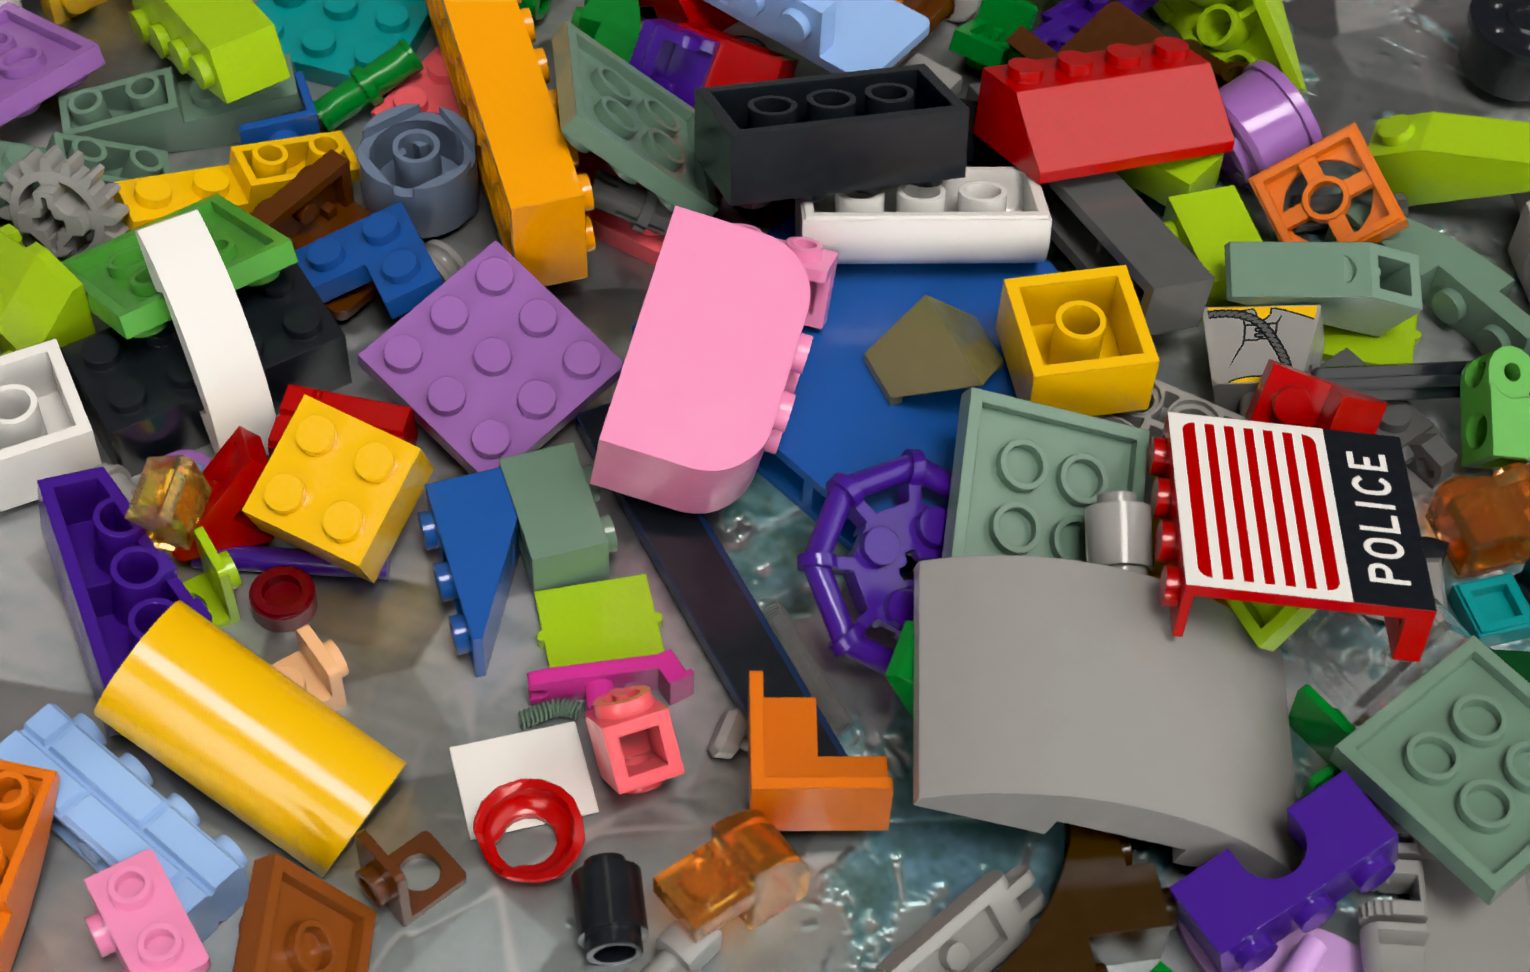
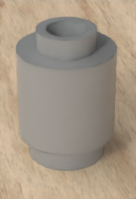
M1110 491L1097 495V503L1089 505L1084 509L1086 562L1148 575V573L1154 570L1151 506L1144 502H1138L1137 494L1130 491Z

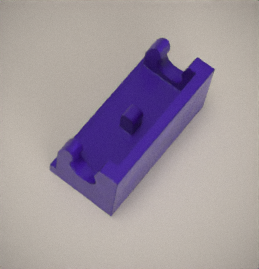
M645 19L629 64L695 109V88H704L720 43L666 19Z

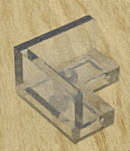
M1434 596L1437 613L1420 662L1393 660L1386 626L1380 632H1377L1358 613L1318 609L1282 645L1353 725L1361 726L1381 709L1382 704L1387 705L1472 636Z

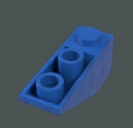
M501 467L425 484L428 511L417 513L426 551L437 548L441 562L433 564V572L441 602L453 600L457 612L456 615L448 616L457 655L469 653L476 678L485 676L487 673L520 556L517 515Z

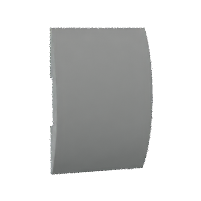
M1022 555L960 556L919 561L914 567L913 805L1046 834L1059 821L1172 847L1173 863L1199 868L1228 848L1243 868L1257 877L1277 879L1287 876L1301 865L1302 852L1288 835L1287 808L1295 804L1297 800L1282 650L1279 647L1274 651L1258 648L1234 611L1209 597H1193L1183 637L1172 636L1170 607L1160 606L1159 603L1160 579L1135 571L1070 559Z

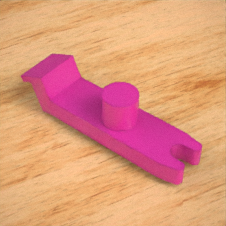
M671 649L655 655L552 667L527 673L529 701L533 705L541 704V702L545 703L546 700L551 704L552 698L555 703L557 698H560L561 701L563 698H566V700L568 698L571 700L575 699V701L586 699L587 708L590 711L594 709L593 701L597 697L608 693L609 690L636 685L649 686L651 691L659 690L670 706L694 694L693 670L689 669L686 671Z

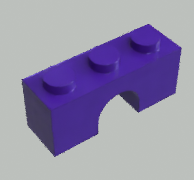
M1345 770L1287 808L1288 835L1305 856L1301 865L1291 874L1277 879L1257 877L1244 869L1227 848L1169 887L1170 895L1176 902L1179 920L1218 972H1234L1239 968L1243 972H1250L1260 967L1275 954L1278 949L1277 942L1298 928L1304 933L1314 930L1334 914L1337 909L1336 902L1357 888L1361 893L1375 889L1394 872L1396 868L1394 863L1398 861L1399 835Z

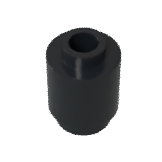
M607 852L590 856L584 861V866L576 869L571 875L577 942L581 947L585 948L586 958L591 963L617 965L633 961L643 954V941L649 935L641 868L636 863L627 861L625 856L619 853Z

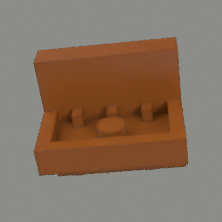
M277 853L254 860L248 898L239 922V938L232 972H368L376 911Z

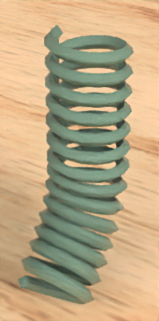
M552 698V708L548 700L545 703L541 702V706L537 703L536 706L532 705V709L528 707L527 710L523 709V712L519 710L518 713L523 723L519 727L525 730L530 725H538L539 722L543 723V720L547 721L548 719L555 718V716L570 717V719L574 717V720L579 717L581 705L582 711L580 716L584 717L585 704L570 698L567 700L563 698L562 701L560 698H557L556 706Z

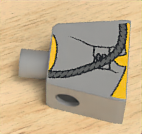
M1321 304L1204 308L1202 315L1216 405L1245 417L1269 359L1309 374L1312 369L1320 367L1325 349Z

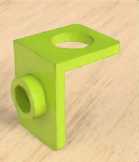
M201 526L194 529L193 533L204 573L182 583L193 598L199 597L206 604L207 610L212 615V623L222 629L241 621L233 590L241 587L242 581L227 550L218 553L205 529Z

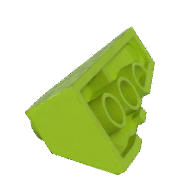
M1159 0L1158 3L1152 6V9L1165 22L1169 23L1183 40H1196L1205 51L1226 63L1243 61L1252 64L1256 60L1267 61L1278 68L1294 84L1301 95L1307 92L1282 0Z
M1433 111L1411 115L1397 114L1389 118L1377 120L1368 148L1392 193L1406 195L1408 206L1530 192V122Z

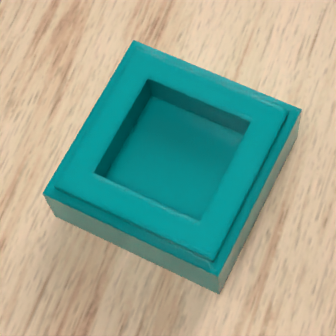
M1512 572L1452 586L1447 598L1468 639L1474 635L1483 644L1490 647L1530 638V606Z

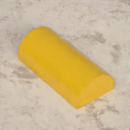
M181 600L171 605L137 643L105 688L94 710L96 717L321 878H324L407 764L406 761Z

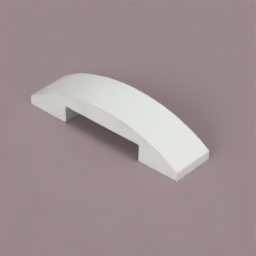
M193 209L134 230L156 292L163 293L205 409L200 411L215 455L239 425L260 436L266 454L269 455L267 448L268 438L276 419V413L267 380L233 284L198 209Z

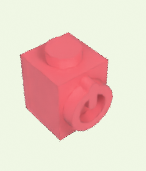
M636 685L611 689L608 693L597 697L593 701V710L584 712L600 777L619 795L623 793L638 794L647 792L661 786L666 779L685 774L669 709L652 696L649 686Z

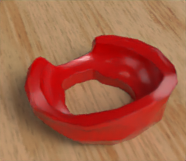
M519 779L497 786L481 801L474 818L473 831L487 862L501 877L516 883L538 884L561 878L575 864L585 843L583 818L574 798L561 786L543 779ZM522 819H537L545 822L553 829L557 838L556 847L551 856L535 865L511 867L499 856L495 847L503 838L506 829L514 822Z

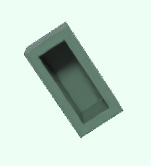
M574 442L499 459V467L502 469L517 515L520 555L533 595L535 591L609 580V553L618 551L615 527L609 513L599 515L595 502L600 501L599 486L590 484L593 466L592 464L581 465Z

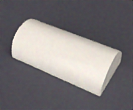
M966 167L965 178L943 180V183L936 187L924 188L907 184L886 187L885 191L872 195L850 191L828 194L827 198L816 202L795 199L796 237H807L817 240L823 245V249L839 252L837 264L1044 263L1049 250L1052 218L1041 184H1037L1017 167Z

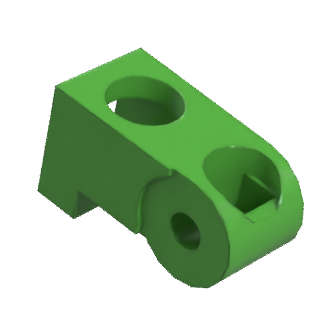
M1502 346L1471 360L1462 370L1460 379L1462 467L1517 472L1530 467V357L1520 348Z

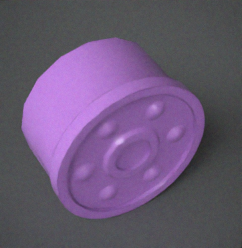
M1256 60L1245 67L1240 76L1219 89L1235 140L1233 151L1224 153L1220 173L1236 187L1245 186L1250 192L1255 193L1248 178L1323 139L1318 123L1303 96L1278 68L1267 61Z

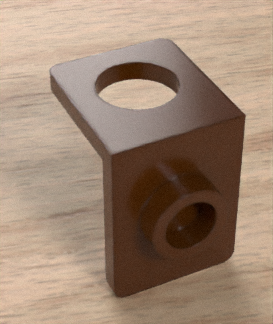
M365 829L354 835L360 869L355 872L358 884L375 906L380 908L385 905L404 928L462 887L467 881L466 872L428 831L419 833L390 855L386 854ZM420 858L433 861L441 871L438 881L426 890L414 891L408 889L406 877L401 871L404 865Z

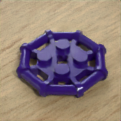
M905 449L900 457L848 475L841 472L835 473L826 483L828 494L805 552L797 555V570L804 572L831 640L827 645L828 649L836 657L843 654L884 676L894 650L865 636L866 629L869 626L874 628L882 626L896 633L892 637L899 640L905 621H914V580L908 579L903 581L899 569L907 564L905 555L911 556L914 561L919 562L940 559L943 553L947 510L937 506L929 507L922 503L921 486L949 500L952 472L927 460L922 450ZM898 485V506L875 513L864 501L865 496ZM848 517L856 526L853 537L857 536L852 550L847 552L845 556H837L833 551ZM834 575H842L844 577L857 611V615L852 620Z

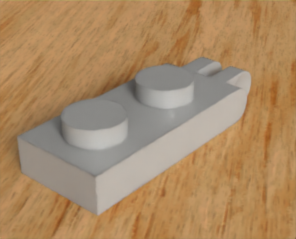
M1028 865L1016 866L1005 874L1001 870L988 872L875 968L878 972H991L1021 946L1031 934L1033 927L1030 920L1046 907L1047 900L1040 888L1028 889L1035 882V877Z

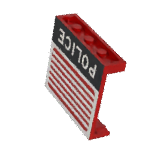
M1167 412L1162 436L1152 437L1151 443H1149L1147 474L1157 476L1151 495L1152 517L1161 518L1155 538V560L1165 562L1160 578L1159 603L1160 606L1170 607L1172 636L1183 637L1193 597H1209L1384 616L1392 659L1420 662L1437 613L1400 437Z

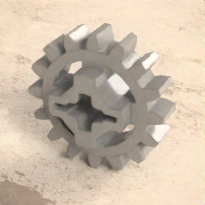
M53 145L45 154L38 148H35L23 159H19L4 174L7 181L0 186V197L7 201V203L0 208V217L12 220L14 227L19 230L22 239L27 243L25 247L38 242L61 262L123 235L130 230L127 225L120 222L130 212L129 206L117 203L113 198L121 189L119 183L105 184L101 180L105 167L101 163L94 166L91 170L85 167L83 152L79 150L68 159H65L59 145ZM39 181L40 186L32 193L34 183ZM92 230H95L93 239L88 241L87 235Z

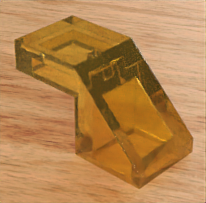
M184 455L148 457L124 519L145 528L146 534L159 551L190 550L195 538L193 530L199 527L212 488L194 460Z

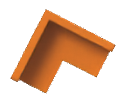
M749 671L747 710L749 831H888L893 800V778L888 776L887 756H818L816 697H764L763 671Z

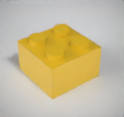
M1126 265L1003 280L996 331L1017 398L1088 416L1148 409L1160 360Z
M304 395L246 501L242 512L260 530L374 584L434 468L421 448Z

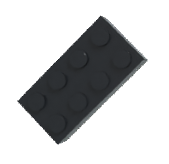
M926 64L695 88L694 157L731 206L736 205L745 209H758L767 206L770 201L793 198L806 202H816L824 200L828 197V194L850 191L872 195L885 191L886 187L907 184L924 188L936 187L941 185L943 180L965 178L970 109Z
M297 263L280 270L279 276L269 283L259 286H244L235 291L264 370L276 415L280 414V405L287 386L290 384L332 392L352 383L345 334ZM172 320L167 321V326L161 332L149 337H132L127 340L110 327L60 348L94 433L113 465L119 464L124 466L130 472L131 477L154 468L156 463L169 453L178 450H197L211 444L200 411L205 409Z

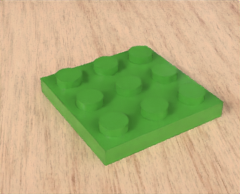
M217 193L139 227L142 228L193 209H198L217 247L235 291L244 286H259L269 283L279 276L280 270L298 262L291 239ZM134 230L61 261L84 284L90 311L127 340L132 337L145 338L155 335L167 326V321L172 320L163 293L156 292Z

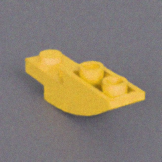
M342 130L231 146L229 164L115 181L114 183H119L121 189L113 198L115 202L129 206L130 212L122 218V221L130 228V232L216 193L250 214L261 201L272 197L292 181L304 167L312 165L331 149L349 160L352 183L360 179L357 157Z

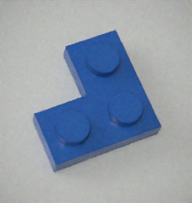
M401 201L295 250L298 259L297 264L323 303L373 280L392 319L411 311L444 283Z

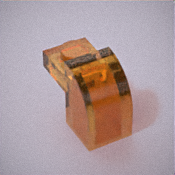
M746 810L730 815L712 825V837L709 842L653 877V891L693 941L697 943L738 915L749 929L754 931L808 895L810 869L764 813L758 810Z

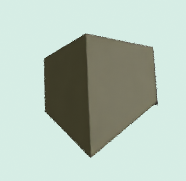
M927 294L864 353V363L890 406L902 403V397L926 395L933 392L983 386L995 371L1003 369L1004 360L975 316Z

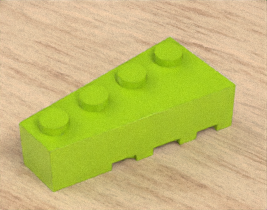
M131 0L135 10L129 12L128 15L138 40L142 44L148 43L155 49L161 59H169L175 64L181 74L187 73L195 79L202 90L208 89L226 104L291 78L274 23L252 0Z

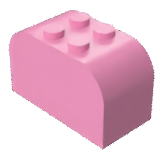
M675 205L602 428L590 484L676 511L692 514L720 510L735 502L745 493L755 476L763 452L766 451L772 454L777 452L796 397L794 392L800 374L803 372L813 340V336L801 333L810 304L809 278L802 262L788 246L765 233Z

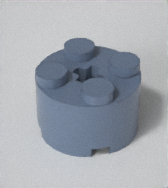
M404 104L379 113L366 124L362 131L363 139L360 145H357V161L364 208L373 214L401 201L423 243L430 237L440 236L453 231L477 215L479 212L480 188L476 141L471 126L463 117L452 110L439 107L438 114L421 112L420 104Z

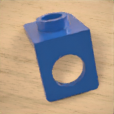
M303 71L295 72L294 76L304 109L295 113L241 124L238 127L241 145L320 133L318 115Z

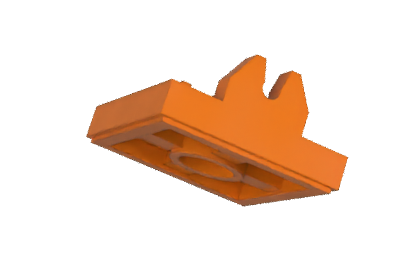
M1355 122L1248 178L1279 242H1309L1293 233V229L1310 220L1319 224H1329L1337 242H1371L1377 244L1410 226ZM1325 162H1346L1361 171L1342 181L1335 176H1325L1319 164ZM1303 174L1308 185L1303 191L1302 202L1284 211L1286 193L1294 180ZM1326 185H1334L1340 188L1343 192V200L1340 207L1333 213L1326 215L1318 214L1311 209V197L1317 189ZM1372 188L1371 213L1363 226L1354 232L1345 216L1350 209L1351 199Z

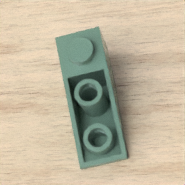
M1228 242L1224 245L1227 301L1248 306L1321 304L1323 324L1374 337H1379L1423 310L1419 255L1371 242Z

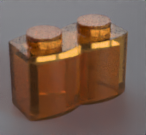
M1522 462L1509 464L1500 469L1493 477L1458 475L1446 480L1436 490L1425 518L1437 539L1450 542L1446 555L1458 576H1481L1501 570L1514 563L1525 564L1527 559L1530 558V464Z

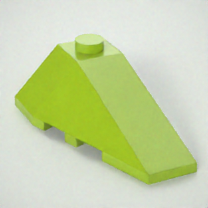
M9 223L1 227L0 350L2 354L0 356L53 339L57 340L61 348L95 334L96 331L84 284L47 248L38 242L25 247L21 242L23 239L17 228Z

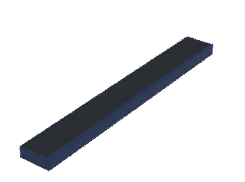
M611 402L579 413L575 417L576 430L594 461L599 438ZM612 491L736 708L740 709L748 720L749 671H763L764 697H812L704 514L684 513ZM816 703L818 756H848Z

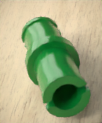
M402 38L398 41V44L363 68L359 64L349 70L351 75L349 78L316 101L313 100L318 119L328 132L335 131L337 127L370 104L375 108L385 102L382 97L417 71L420 72L424 69L421 61L409 44Z

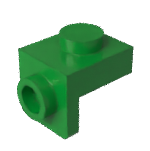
M982 0L977 18L954 30L948 50L964 56V62L968 66L983 71L984 67L1008 64L1009 60L1018 57L1005 40L1021 25L1031 32L1038 8L1036 5L1025 0Z

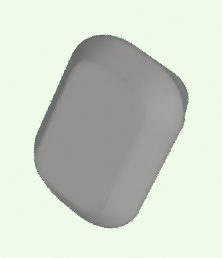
M739 708L728 709L720 717L708 744V750L713 758L731 759L739 748L748 752V737L745 736L748 720Z

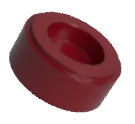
M276 566L269 568L255 578L249 590V601L254 619L261 627L272 632L286 633L295 631L308 624L317 610L318 602L314 582L305 571L297 567Z

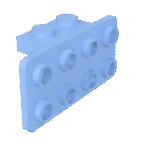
M704 0L831 73L893 67L928 36L930 21L927 17L896 0Z

